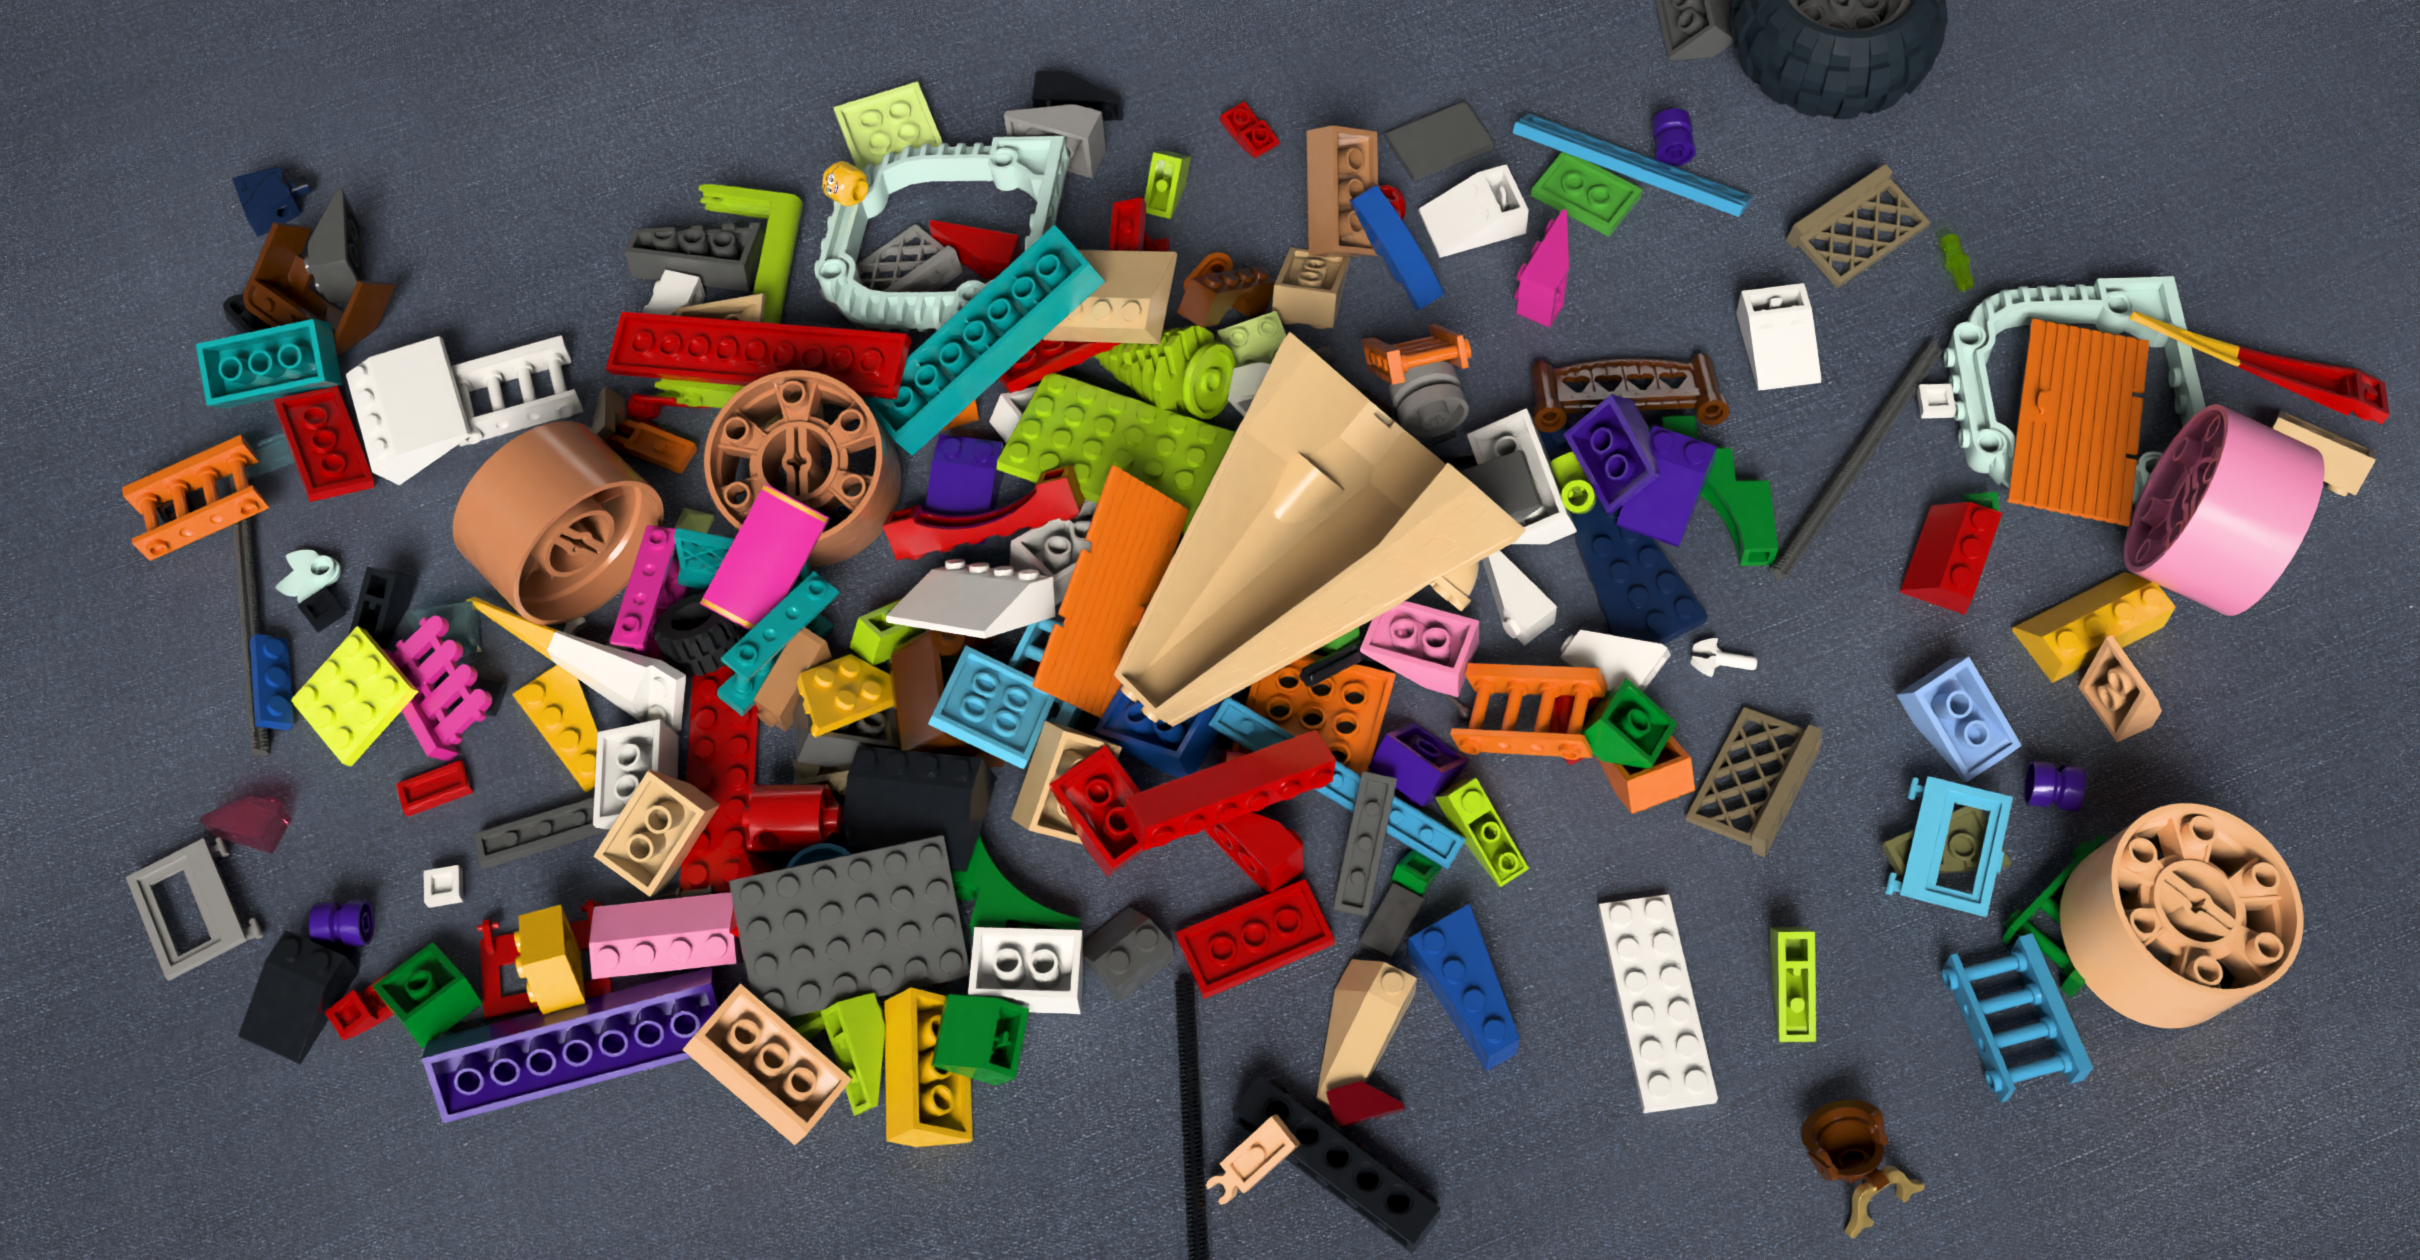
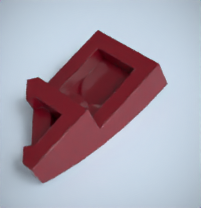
M1363 1081L1326 1091L1335 1124L1340 1128H1345L1371 1118L1377 1120L1406 1110L1402 1102Z

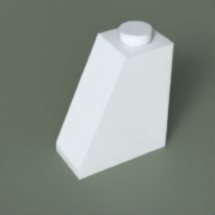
M1580 630L1576 636L1571 635L1567 638L1561 647L1563 654L1560 656L1563 663L1568 667L1599 668L1608 685L1606 692L1608 693L1625 678L1644 692L1668 660L1670 653L1663 644Z

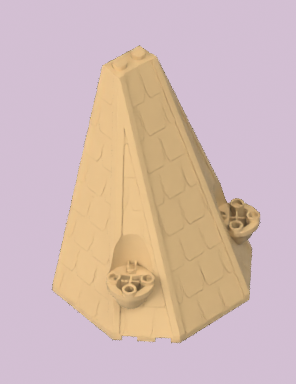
M1289 332L1283 339L1243 421L1240 423L1114 676L1123 684L1120 690L1134 702L1139 700L1144 705L1140 710L1155 723L1160 719L1174 727L1393 609L1429 584L1445 600L1462 611L1471 602L1469 596L1478 576V561L1516 542L1526 529L1449 463L1445 464L1393 421L1314 351Z

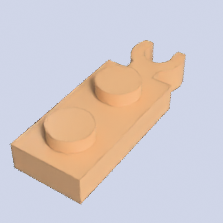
M1277 1114L1273 1115L1220 1163L1226 1173H1220L1210 1178L1206 1187L1210 1189L1221 1183L1225 1187V1195L1218 1202L1225 1204L1236 1196L1238 1188L1242 1193L1249 1191L1301 1143Z

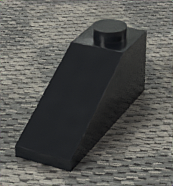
M367 566L349 634L359 626L365 629L382 649H386L408 608L416 577L388 568Z

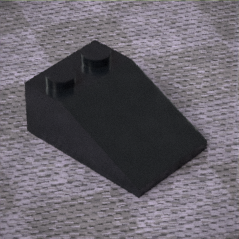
M285 930L265 960L238 1036L301 1065L329 1020L325 1011L343 998L359 971L346 956Z

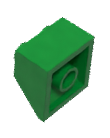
M1625 678L1610 690L1605 698H1601L1582 728L1581 735H1585L1593 754L1602 762L1649 769L1654 765L1678 723Z
M433 942L372 985L404 1029L422 1049L426 1046L428 1040L438 1038L482 1005V1002L465 976Z

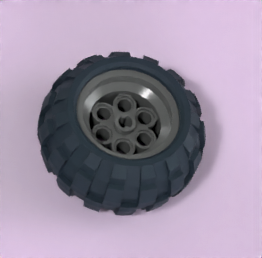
M1733 0L1730 17L1734 48H1737L1739 64L1748 78L1750 77L1754 83L1761 85V91L1780 105L1786 104L1795 108L1797 113L1816 117V115L1830 116L1834 119H1852L1858 117L1862 112L1868 114L1878 113L1896 105L1905 93L1910 95L1932 69L1934 61L1941 51L1945 38V28L1948 22L1946 0Z

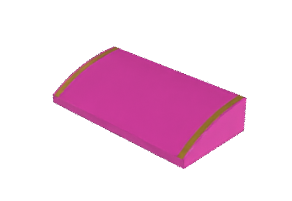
M764 484L700 604L751 630L789 595L830 518Z

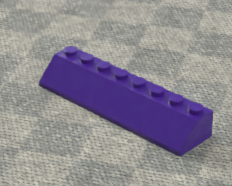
M713 967L585 999L586 1004L542 1015L541 1011L428 1040L422 1056V1062L443 1123L692 1058L683 1051V1048L723 1004Z

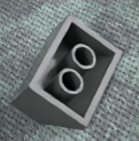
M1655 0L1666 51L1670 60L1714 57L1733 44L1730 25L1731 14L1727 0Z

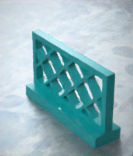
M676 528L674 539L680 564V572L677 578L678 584L707 591L727 554L725 550H729L734 539ZM809 558L790 593L811 574Z

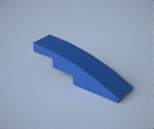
M1373 185L1349 200L1376 255L1383 256L1395 282L1402 283L1414 309L1421 310L1443 296L1445 293L1425 256L1379 187Z

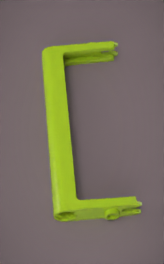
M699 185L698 190L702 191L704 196H708L702 197L700 200L701 203L705 204V210L768 219L753 295L763 293L765 296L763 323L780 324L802 215V200L789 193L741 188L739 186ZM662 379L655 382L656 388L664 390V393H658L657 396L674 397L677 399L676 403L685 404L690 407L723 408L729 399L745 387Z

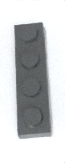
M1362 771L1333 911L1365 918L1369 916L1397 778Z
M593 797L473 835L479 864L484 870L610 830L593 826Z

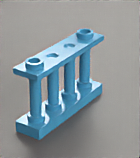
M2033 933L2020 936L2010 950V956L1963 968L1960 958L1956 953L1949 956L1942 970L1944 985L1949 991L1952 990L1985 1066L1987 1085L1993 1093L1996 1092L2000 1103L2008 1101L2016 1090L2014 1085L2016 1082L2060 1071L2062 1074L2065 1073L2069 1084L2083 1081L2093 1069ZM2012 970L2021 973L2025 982V989L1980 1001L1977 1000L1970 981ZM2030 1003L2032 1006L2035 1005L2040 1016V1022L1994 1035L1984 1016ZM2041 1037L2050 1039L2055 1050L2054 1057L2007 1069L1999 1051L2000 1048Z

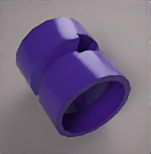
M1672 108L1656 114L1652 119V132L1655 140L1657 160L1674 167L1691 161L1695 156L1696 148L1692 136L1693 128L1689 113L1683 109Z
M2032 760L2025 779L2024 799L2026 805L2047 808L2054 802L2055 807H2058L2060 810L2079 812L2086 789L2085 768L2061 765L2056 770L2051 762Z
M368 900L348 901L346 904H342V906L338 902L314 903L309 916V933L312 942L324 947H339L342 942L345 946L369 945L374 932V915Z

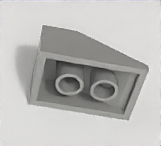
M1071 104L1006 111L1004 114L1007 137L1064 136L1070 158L1067 171L1090 178L1094 177L1106 154L1101 111Z

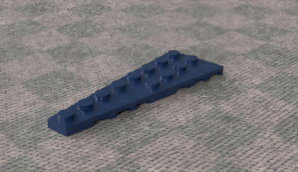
M1567 421L1558 431L1540 432L1550 462L1564 454L1573 452L1563 435L1571 428ZM1597 496L1596 504L1589 512L1580 515L1570 512L1577 532L1574 533L1575 543L1589 581H1592L1598 597L1599 608L1603 611L1607 621L1609 635L1665 644L1707 623L1708 615L1653 539L1616 526L1622 506L1612 514H1607Z

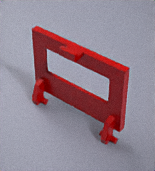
M586 901V905H581V911L587 912L588 919L569 923L580 951L589 950L594 907L603 906V902ZM490 919L482 920V924L477 925L478 932L483 931L484 939L480 940L485 1020L540 1010L537 1002L531 1003L528 993L502 997L500 966L516 964L515 958L521 956V954L517 950L514 933L494 937L493 929L500 928L499 921L491 922ZM612 977L585 981V999L612 993Z

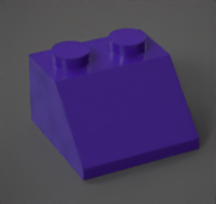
M1413 722L1385 735L1368 768L1378 775L1397 778L1396 788L1404 793L1405 799L1414 805L1424 807L1436 801L1435 796L1449 787L1466 767L1469 759L1416 722Z

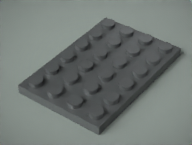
M944 835L728 880L750 992L781 1019L824 1010L839 1001L870 993H875L876 997L903 992L910 987L916 989L970 976Z

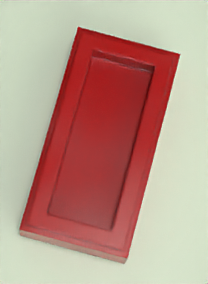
M462 760L395 784L403 813L406 817L473 793L468 773Z

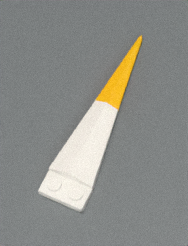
M475 596L466 600L470 605L641 723L661 719L675 733L681 731L686 675L659 659L609 647L545 625L534 624L524 617Z

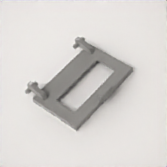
M217 837L215 839L217 844L211 848L208 842L202 838L126 877L163 974L168 981L247 940L263 937L262 934L264 932L257 923L256 918L250 919L249 923L251 926L243 929L217 867L215 858L227 857L229 855L228 852H230L222 837ZM183 870L211 940L179 956L151 886Z

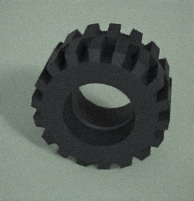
M706 592L690 595L669 606L665 613L657 618L658 622L653 627V636L667 664L684 673L686 677L697 675V677L703 676L706 673H713L718 671L719 668L727 666L721 661V657L746 635L743 626L700 604Z

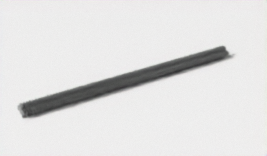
M1931 340V343L1925 344L1901 381H1899V384H1897V387H1895V390H1893V393H1891L1874 420H1872L1866 432H1864L1827 488H1825L1821 497H1819L1809 514H1807V517H1805V520H1803L1782 553H1780L1770 568V573L1775 576L1776 580L1782 582V579H1788V575L1790 576V572L1792 573V569L1794 570V566L1796 567V563L1798 564L1802 554L1804 555L1819 533L1818 531H1821L1820 528H1823L1822 525H1825L1826 519H1829L1828 516H1831L1843 498L1842 496H1845L1844 493H1847L1846 490H1849L1862 467L1864 468L1874 450L1878 448V445H1880V442H1882V439H1884V436H1886L1894 424L1895 419L1897 420L1903 408L1913 397L1919 384L1924 381L1933 364L1937 362L1943 350L1937 346L1936 341Z
M231 473L229 475L230 493L233 494L236 493L233 474ZM248 517L233 524L251 754L253 756H267L270 754L268 753L270 746H268L269 742H267L269 741V735H267L268 728L255 726L250 639L254 634H260L258 632L260 631L258 629L260 626L258 625L259 618H257L259 617L257 615L258 608H256L258 607V601H256L257 591H255L256 584H254L256 583V578L254 577L255 574H253L255 573V567H253L255 565L253 564L254 557H252L254 554H252L251 517Z

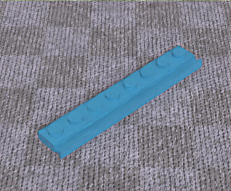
M1531 113L1516 121L1512 132L1740 217L1749 208L1753 195Z

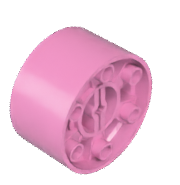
M2213 404L2204 408L2191 418L2175 436L2159 459L2141 492L2125 539L2124 562L2126 568L2138 576L2221 614L2234 616L2244 612L2261 599L2277 581L2295 555L2311 524L2324 482L2325 466L2321 452L2312 446L2222 405Z

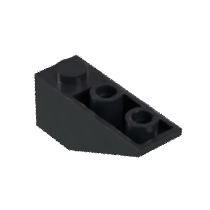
M1036 71L1032 96L1033 108L1075 104L1101 111L1104 121H1123L1121 97L1067 72Z

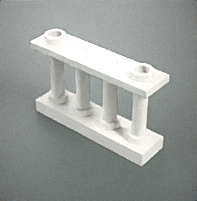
M562 335L451 366L471 432V436L461 442L460 446L476 444L485 439L552 420L568 418L574 414L584 412L575 389L567 391L561 366L570 364L572 361ZM549 369L555 395L536 400L531 374ZM518 378L524 403L505 408L500 383ZM488 387L493 412L474 417L469 392Z

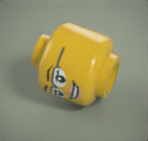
M839 161L832 164L824 172L822 188L824 193L832 200L843 206L851 207L863 201L867 196L868 179L866 174L859 168L848 162Z

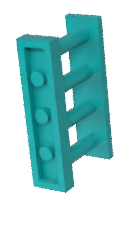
M813 571L721 657V661L736 673L717 690V697L743 717L755 705V696L785 646L801 630L807 628L822 639L832 631L833 624L819 613L839 595L840 591Z

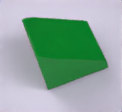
M1412 849L1396 865L1390 884L1395 883L1423 897L1442 867Z

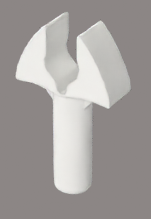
M1718 638L1706 639L1693 645V653H1705L1709 658L1704 659L1692 656L1690 663L1707 676L1712 677L1714 668L1720 665L1755 670L1757 667L1756 657L1722 652L1717 647Z

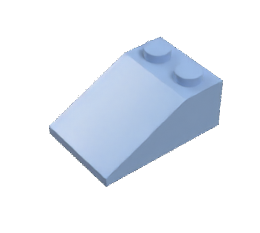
M1970 657L1950 659L1896 694L1913 724L1964 782L1970 781L2022 746Z

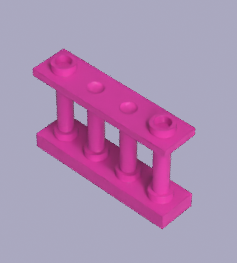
M647 525L610 643L612 645L633 647V653L659 659L667 663L653 636V627L658 622L657 618L665 613L669 606L689 596L691 587L678 584L677 578L680 572L679 561H674L673 559L676 548L674 539L676 529Z

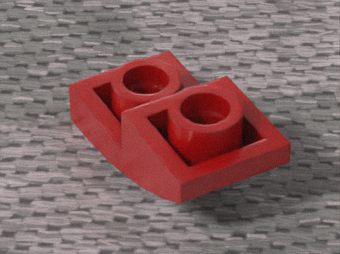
M1245 101L1220 115L1219 121L1223 127L1254 159L1280 145V141L1264 119L1259 121Z

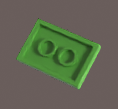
M1561 152L1533 186L1531 196L1560 212L1562 209L1567 210L1568 216L1610 237L1641 198L1643 189L1589 161Z

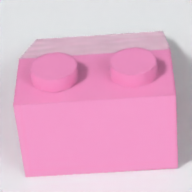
M1404 601L1393 609L1372 619L1360 652L1426 689L1459 697L1466 678L1467 664L1472 663L1479 645V621Z

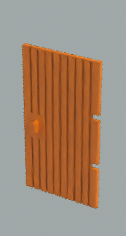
M2032 318L2007 499L2008 503L2022 504L2028 507L2033 506L2038 509L2058 511V513H2068L2073 516H2082L2083 518H2092L2107 523L2130 526L2137 460L2126 458V453L2138 454L2143 398L2132 396V393H2144L2149 351L2148 340L2124 337L2117 334L2112 335V333L2107 332L2101 333V331H2091L2086 328L2080 329L2075 326L2055 324L2049 321L2044 322V320Z
M1111 465L1085 537L1086 541L1092 543L1090 551L1088 552L1084 549L1080 551L1058 615L1065 618L1063 626L1054 624L1032 687L1098 718H1102L1122 685L1114 676V673L1173 558L1189 513L1188 508L1173 501L1117 466Z

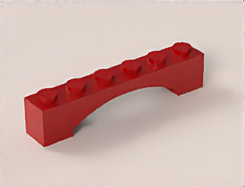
M1071 464L1041 472L1035 488L1031 492L1003 508L976 515L949 516L923 511L921 506L917 505L890 512L883 524V529L896 560L905 558L916 560L925 556L928 552L938 550L943 553L954 549L959 544L967 542L970 545L978 544L987 537L997 534L1000 537H1005L1015 533L1020 528L1029 526L1030 529H1036L1044 526L1051 520L1060 518L1061 521L1073 519L1080 513L1085 497L1080 490L1079 481Z

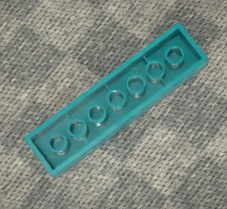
M1054 224L907 358L897 399L864 397L862 399L892 439L913 456L1106 281Z

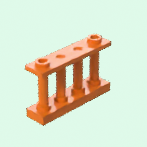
M1437 324L1428 325L1429 337L1389 345L1374 337L1361 340L1367 371L1392 385L1405 382L1404 373L1408 372L1409 368L1444 360L1462 369L1469 368L1467 359L1471 358V348L1468 339H1464L1463 335Z
M239 435L122 487L123 497L140 514H143L146 533L132 538V544L151 561L270 508L269 503L253 485L249 486L245 468L259 462L256 451L242 435ZM232 473L236 493L219 500L215 481ZM203 487L206 506L189 513L186 493L188 494ZM173 500L176 519L159 526L156 508Z
M1467 664L1465 676L1477 694L1468 729L1451 728L1450 735L1460 751L1471 755L1486 752L1560 756L1568 760L1592 758L1593 751L1585 735H1581L1588 700L1592 697L1605 698L1608 685L1599 668ZM1494 693H1508L1509 696L1501 730H1482L1490 695ZM1527 694L1542 695L1534 731H1515L1522 697ZM1560 695L1575 696L1567 734L1548 733L1555 698Z

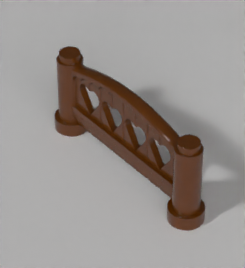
M1706 354L1695 355L1690 363L1659 359L1626 358L1591 361L1561 368H1553L1549 362L1540 360L1535 362L1530 370L1536 405L1533 409L1534 424L1543 432L1560 430L1566 423L1567 413H1589L1611 394L1633 400L1638 410L1695 408L1698 420L1708 426L1724 422L1730 412L1727 399L1721 394L1713 361ZM1675 377H1682L1685 380L1678 389H1672L1660 378L1673 379ZM1644 378L1653 380L1646 390H1640L1628 381L1629 379L1641 380ZM1604 380L1608 382L1610 380H1619L1621 383L1614 391H1607L1596 381ZM1579 381L1589 383L1581 393L1574 392L1564 384L1565 382L1577 383Z

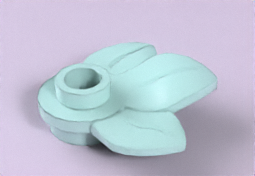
M313 550L291 552L286 555V558L294 571L276 585V589L284 595L297 596L298 603H301L323 587L327 588V586L335 583L340 577L341 567L334 558L325 555L319 556Z

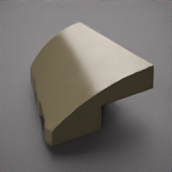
M606 386L599 394L591 424V429L603 441H606L614 434L615 428L625 419V398Z

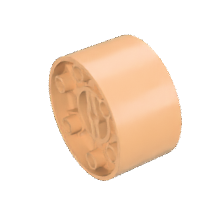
M2193 803L2171 804L2147 812L2089 854L2071 873L2063 890L2060 904V925L2063 941L2072 964L2086 980V985L2103 1002L2120 1014L2142 1024L2161 1028H2184L2203 1023L2270 986L2293 963L2299 951L2303 935L2304 917L2300 894L2288 866L2273 845L2252 826L2236 816L2214 807ZM2157 852L2163 853L2164 858L2158 860ZM2119 888L2129 892L2122 903ZM2217 960H2220L2234 976L2230 989L2221 988L2220 981L2223 971Z

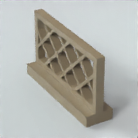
M1886 164L1794 224L1786 238V241L1793 249L1799 246L1837 289L1922 232L1931 223L1891 180L1894 172ZM1888 191L1895 199V206L1880 203V195ZM1860 208L1873 210V221L1858 219L1857 210ZM1879 211L1894 213V224L1878 222ZM1900 215L1911 216L1917 225L1914 227L1900 226ZM1837 223L1851 225L1850 236L1834 234L1835 225ZM1856 226L1872 229V239L1856 237ZM1878 230L1894 232L1893 241L1891 243L1877 241ZM1813 239L1827 240V252L1816 250L1810 242ZM1833 243L1849 244V255L1833 253ZM1855 245L1870 247V257L1855 256ZM1832 261L1848 263V272L1840 276L1832 268Z
M1744 707L1688 811L1686 821L1752 847V853L1765 858L1822 747V729L1810 724L1807 729H1803ZM1747 720L1762 725L1764 732L1746 737L1743 728ZM1783 734L1797 738L1794 745L1780 750L1774 737ZM1769 740L1774 752L1756 757L1751 745ZM1745 747L1750 759L1732 765L1729 758L1730 752ZM1777 759L1781 766L1780 772L1765 777L1760 764ZM1754 767L1759 779L1741 784L1736 772ZM1731 774L1736 787L1718 792L1714 784L1716 779ZM1764 787L1767 794L1766 799L1751 805L1745 792ZM1740 794L1745 807L1727 812L1722 800ZM1714 802L1717 803L1721 815L1712 818L1698 814L1702 806ZM1749 814L1753 825L1748 833L1733 827L1731 820Z

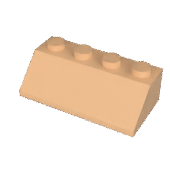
M742 984L738 985L683 1048V1051L794 1145L810 1132L852 1080Z

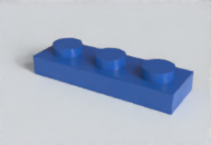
M254 634L250 639L255 726L289 731L294 725L293 705L290 701L292 699L288 639Z

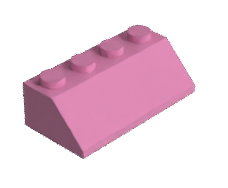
M731 892L594 907L589 939L592 979L743 963L740 938L729 933L733 909Z

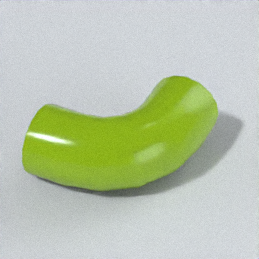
M1569 452L1552 460L1550 465L1560 487L1561 499L1565 508L1573 514L1579 515L1592 510L1596 504L1597 495L1574 453Z

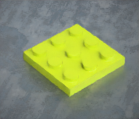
M357 626L290 701L341 763L351 767L419 691L365 629Z

